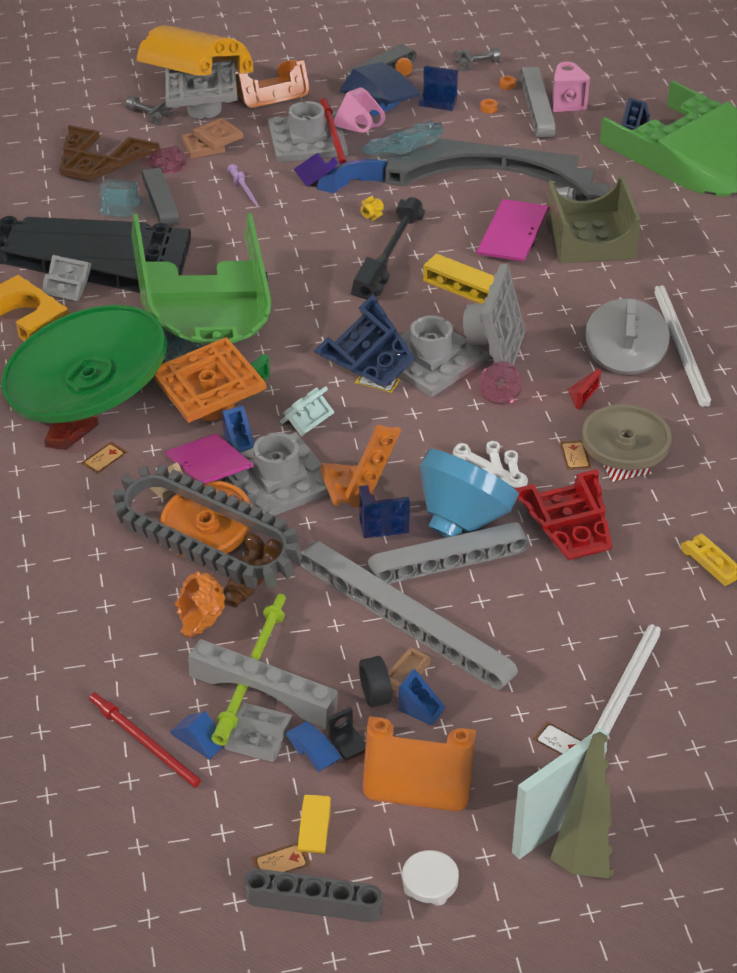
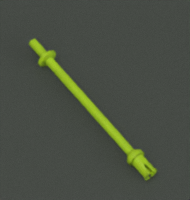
M278 594L273 605L265 607L263 616L266 618V622L250 658L260 660L275 623H280L284 620L285 613L281 609L286 600L285 595ZM238 684L227 710L219 714L217 727L211 737L215 744L221 746L227 744L232 729L236 728L238 724L236 713L248 686Z

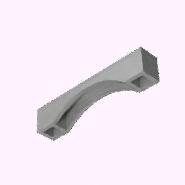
M200 639L188 656L189 676L211 685L217 683H236L256 688L283 702L302 720L325 729L328 726V717L337 712V690Z

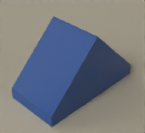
M244 406L222 411L223 432L227 442L238 452L252 449L254 439Z
M413 669L399 686L398 710L426 724L432 725L445 709V705L416 669Z
M206 711L186 716L171 730V735L209 760L224 747V745H217L212 741L211 737L217 726Z

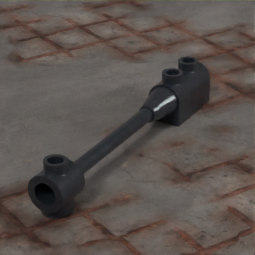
M410 197L407 200L401 199L399 201L396 213L399 214L401 221L383 253L376 260L366 257L354 278L351 290L352 295L366 300L372 294L381 295L384 287L382 284L386 285L390 276L387 273V266L393 249L407 224L414 223L417 219L422 220L424 217L425 209H423V204L419 199Z

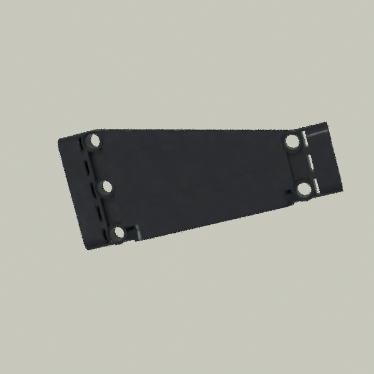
M5 216L0 219V264L49 274L52 255L92 263L87 282L140 293L131 237L133 222L26 217L23 221H20L14 216ZM139 222L145 261L171 262L176 265L178 275H182L191 243V229L171 228L165 223H156L151 227L148 223Z

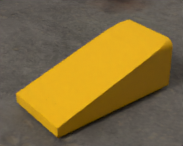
M304 795L298 852L325 854L331 813V797Z

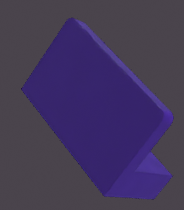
M316 153L295 167L294 171L308 187L329 173L338 162L333 157L325 163L321 156Z

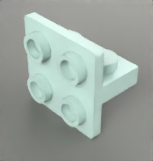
M325 386L319 390L316 387L307 396L296 401L283 412L285 417L280 420V423L284 424L289 420L302 437L335 412L322 396L328 388Z

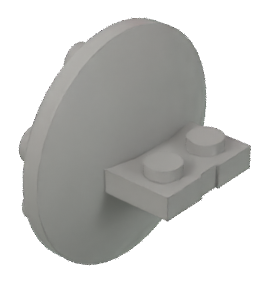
M617 299L603 304L591 315L585 331L586 346L592 358L603 368L625 375L643 373L655 367L665 356L670 338L669 328L663 316L651 305L636 299Z

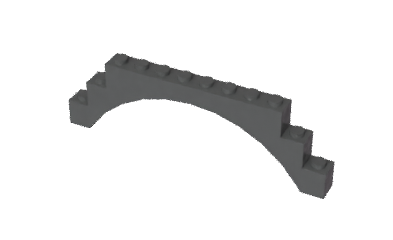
M435 138L431 149L413 147L409 159L390 157L386 167V184L405 186L434 174L461 169L505 170L529 175L546 182L554 181L555 186L559 188L567 186L575 188V199L577 201H589L599 198L609 192L610 184L593 182L594 170L578 168L579 156L439 138Z

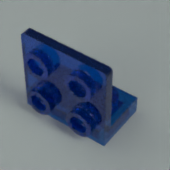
M426 65L424 67L423 93L419 99V106L453 111L457 102L458 70Z
M368 485L359 486V522L363 539L409 533V497L376 500L375 495L370 494Z

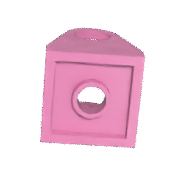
M561 62L557 65L553 84V112L587 110L590 78L575 63ZM562 67H572L573 70L567 71V70H563V69H561V68H562Z
M361 87L346 93L334 118V123L337 127L364 133L369 131L371 127L381 126L385 121V113L369 92ZM372 110H377L380 113L381 119L378 123H373L372 117L369 114ZM357 124L365 125L367 127L363 129L360 128Z

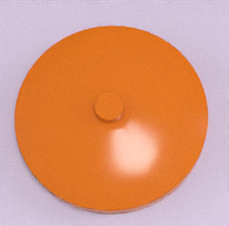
M212 481L204 484L205 487L206 485L214 487L216 493L218 490L227 493L228 498L232 495L238 498L239 503L243 500L251 506L247 495L235 485L222 481ZM178 494L173 496L166 504L160 518V523L226 554L237 548L251 530L248 526Z

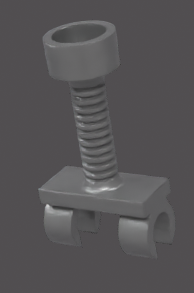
M498 47L491 48L489 53L470 56L466 49H463V51L457 50L453 53L455 56L461 55L459 58H453L455 62L460 63V65L466 63L465 66H458L461 71L473 70V62L487 59H491L492 62L500 61Z
M132 95L126 100L127 109L132 111L139 109L147 112L148 122L155 125L163 122L158 120L163 115L169 117L173 114L169 112L173 108H167L164 102H161L156 107H151L140 103L139 98Z

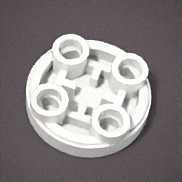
M435 850L420 851L412 855L404 864L402 870L404 892L420 902L441 906L445 904L458 886L459 872L457 865L448 855Z

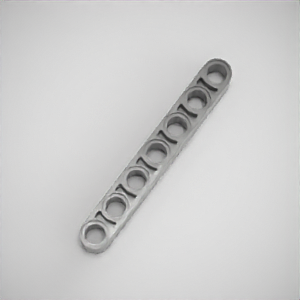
M522 67L521 83L536 138L555 137V122L539 67Z
M510 523L378 553L370 557L368 566L373 575L390 584L520 554L528 549L530 543L519 523Z

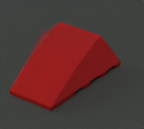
M598 469L578 473L574 485L538 493L535 484L515 488L519 493L518 499L567 560L612 550L608 521H606L605 505L602 501V488L599 485Z

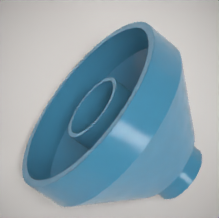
M428 449L419 466L427 513L432 516L428 527L446 538L461 535L462 532L470 533L510 513L519 496V493L511 485L497 476L466 460L440 450Z

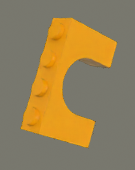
M16 275L0 284V317L18 308L36 309L34 312L16 321L18 337L23 341L42 327L70 314L65 305L60 304L53 297H50L20 275Z

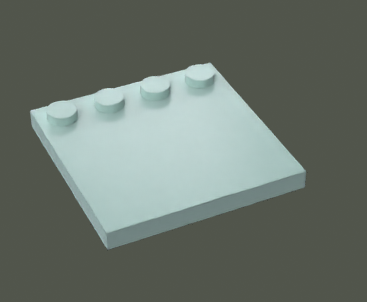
M602 728L597 729L518 785L512 853L519 860L561 829L592 735L602 732L607 735L608 740V734ZM607 741L604 743L605 754L607 751Z

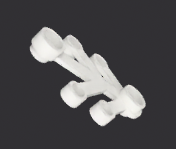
M496 441L488 442L486 452L489 454L491 462L472 453L467 444H457L453 449L454 456L468 462L470 461L491 474L501 477L500 479L511 485L514 489L527 486V476L518 470V453L516 451L509 450L505 452L504 461L509 466L508 472L502 468L499 457L500 444Z

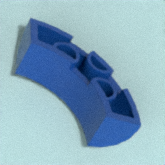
M361 159L342 163L321 177L318 181L317 190L335 194L337 190L349 184V181L353 179L383 182L386 178L388 162L376 159Z

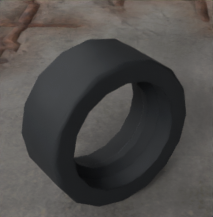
M375 656L360 660V681L368 705L376 707L391 703V682L382 657Z

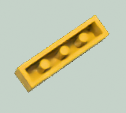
M437 253L423 266L424 282L477 303H484L485 298L488 297L490 285L494 281V276Z

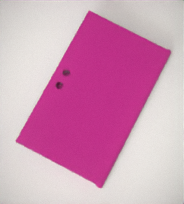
M502 199L476 254L524 262L549 210V206Z
M213 434L165 451L166 456L174 463L178 462L181 469L188 476L192 477L194 481L196 479L204 484L254 466L251 461L218 434Z

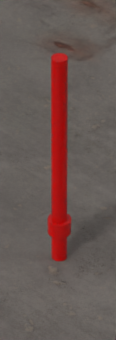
M322 98L320 102L325 111L326 122L339 163H346L347 161L332 117V108L328 104L327 99Z
M96 692L90 695L89 700L100 709V713L108 720L112 719L192 787L196 788L200 785L201 779L120 713L119 708L111 701L107 702Z

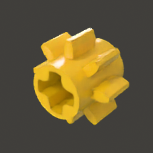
M370 196L361 202L363 205L361 206V213L365 218H371L374 221L383 215L381 211H383L384 205L379 198L374 199L373 196Z

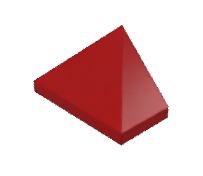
M595 370L567 389L576 409L580 410L600 387L602 370Z

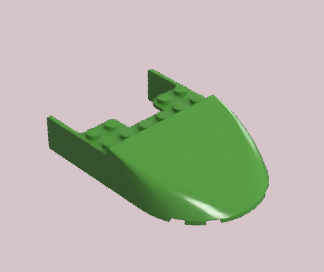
M671 81L667 106L686 115L672 124L666 126L658 120H650L638 128L630 130L606 117L602 119L601 144L691 191L704 194L705 191L716 193L715 196H731V193H737V108L729 101L720 104V102L714 101L706 97V95Z
M252 213L247 214L244 234L249 260L222 261L217 265V275H178L176 265L171 262H146L138 214H133L131 237L140 287L141 304L145 311L157 318L164 331L201 344H211L225 337L232 343L249 338L264 326L271 310V296Z

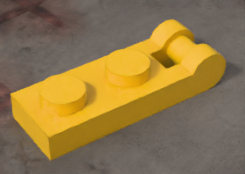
M700 533L692 541L687 540L681 543L683 553L692 556L724 586L737 580V563L704 534Z

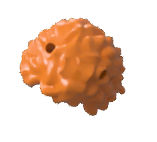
M196 571V573L190 574L186 581L183 582V587L180 589L181 593L178 594L179 598L175 602V606L178 608L176 613L180 615L179 618L183 624L180 632L185 637L193 638L197 634H202L203 630L211 627L216 622L217 617L221 615L225 606L223 588L215 580V577L206 572L200 573Z

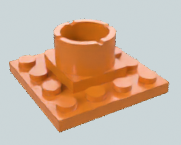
M227 337L161 364L153 376L154 380L188 423L197 419L205 421L219 420L222 417V411L233 409L236 402L267 389L266 382Z

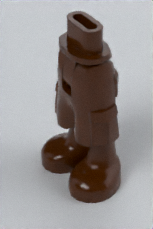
M248 534L244 539V547L248 555L239 558V560L253 566L269 564L279 557L283 550V545L275 539H269L264 544L259 536ZM230 577L223 590L225 595L224 603L228 606L238 607L240 602L246 601L250 595L255 593L256 589L247 588L244 578L238 584L232 581ZM257 578V586L263 583L265 579Z

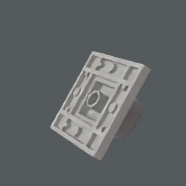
M234 60L213 62L212 75H193L165 68L167 108L187 106V112L193 118H212L221 112V102L230 103L237 100Z
M312 101L298 102L289 108V117L276 116L268 118L269 131L277 162L307 160L316 153L321 158L337 157L326 122L325 111L321 104ZM333 112V113H332L333 120H334V118H335L337 112ZM336 126L344 155L348 156V148L342 128Z
M500 264L497 273L494 274L493 284L490 285L489 294L485 298L484 303L467 304L463 315V329L465 336H467L466 341L468 345H490L489 354L490 357H493L494 372L498 374L500 382H508L526 332L508 264Z
M429 315L418 318L417 321L415 320L411 324L410 330L400 335L415 357V360L399 377L431 398L490 360V354L479 346L468 345L466 338L454 332L452 324L440 316Z
M297 432L289 435L285 433H270L267 436L260 437L254 443L252 449L241 452L254 466L225 477L228 483L240 488L247 495L252 508L256 506L262 509L263 515L267 511L275 516L329 495L319 470L322 463Z

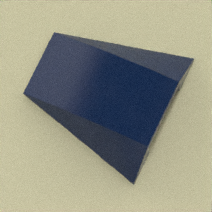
M384 62L354 68L340 88V93L345 94L362 87L374 97L375 101L389 104L421 96L420 92L410 81Z
M372 294L359 307L362 316L335 342L327 337L314 350V353L386 388L415 360V357L391 323L374 294Z

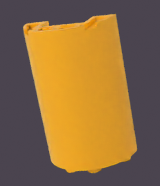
M162 25L152 29L146 39L142 40L137 53L138 62L193 75H212L213 62L233 60L238 73L253 72L251 55L247 48L238 40L169 25Z

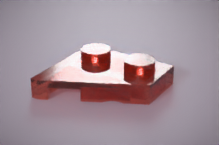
M91 416L76 421L52 423L44 440L45 447L67 450L98 426V417Z

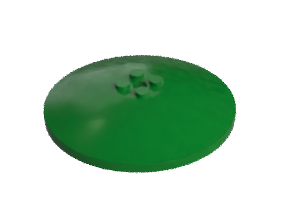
M104 305L68 314L42 327L16 349L8 360L2 374L1 388L3 395L14 412L26 419L37 422L63 423L100 414L129 399L152 379L160 368L166 354V336L157 318L149 312L133 306Z

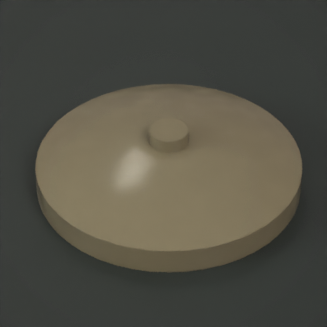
M627 404L606 406L589 415L583 424L582 443L585 450L595 460L609 467L623 470L645 469L661 462L667 456L671 447L672 434L666 421L658 414L643 407Z

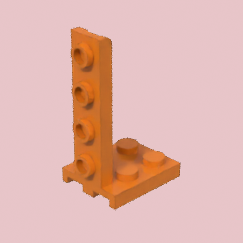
M376 425L358 466L339 465L336 463L321 464L319 470L334 506H338L339 503H349L350 507L359 508L361 504L370 505L371 509H376L378 501L373 490L401 433L400 427Z

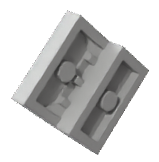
M52 255L49 274H45L42 291L47 295L79 301L84 292L92 263Z
M244 702L236 715L238 724L236 728L232 729L224 749L274 762L289 730L292 715Z

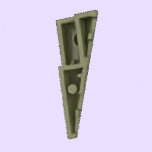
M598 732L592 735L550 859L571 874L609 879L613 877V869L610 868L609 855L613 851L612 844H609L608 828L611 827L610 785L606 784L605 770L609 767L604 753V743L607 741V735Z

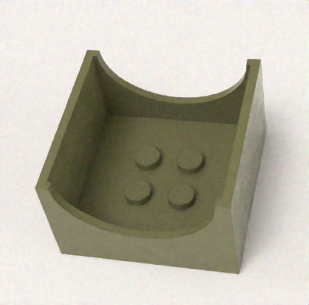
M618 176L615 186L608 193L589 201L567 199L557 192L554 181H548L547 205L549 210L545 220L560 264L636 258L641 218L624 176Z

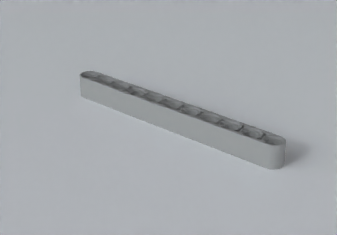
M314 541L301 551L300 565L306 571L491 688L501 690L517 675L518 669L512 660L320 541Z

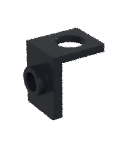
M351 707L328 717V737L345 761L365 753L366 743L353 727V710ZM346 717L344 723L335 726V723L340 718Z

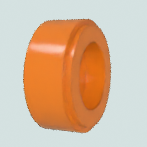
M400 58L396 62L395 69L403 76H407L412 71V62L408 58Z
M503 76L499 80V87L504 90L515 89L517 80L512 76Z
M485 99L480 103V110L483 113H495L498 109V103L493 99Z

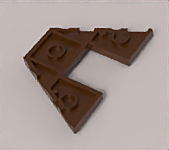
M69 125L59 171L60 175L93 181L160 150V146L157 142L128 137L109 156L89 152L86 150L100 137L99 131Z

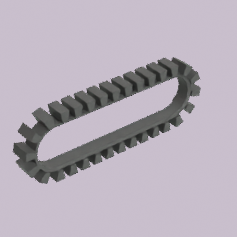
M158 465L156 475H150L147 466L140 467L138 471L141 478L134 481L127 474L121 479L125 490L114 489L113 498L116 504H113L120 523H125L128 531L134 534L137 531L140 537L145 539L149 537V540L157 545L160 542L161 547L167 550L171 548L174 553L180 556L183 553L184 558L190 561L195 559V562L203 567L206 564L209 570L215 573L218 570L221 576L228 578L230 575L231 580L238 584L244 578L247 588L256 589L257 578H264L267 588L277 586L275 574L281 572L288 580L294 574L291 562L300 564L302 555L298 536L294 527L288 529L286 520L277 517L275 520L274 515L267 511L263 515L262 509L253 506L251 509L249 503L243 500L239 503L238 498L232 495L228 498L227 493L220 490L216 493L214 487L209 485L205 487L203 482L196 479L193 482L192 477L185 474L182 477L181 473L174 469L169 474L167 466ZM151 487H162L280 541L283 544V550L279 557L269 564L263 566L249 565L133 510L131 504L136 495L141 491Z

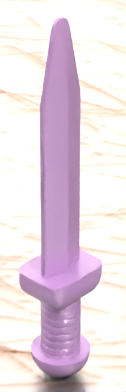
M230 164L227 171L229 174H232L234 184L241 185L250 200L258 207L253 194L245 184L244 173L238 171L237 165Z

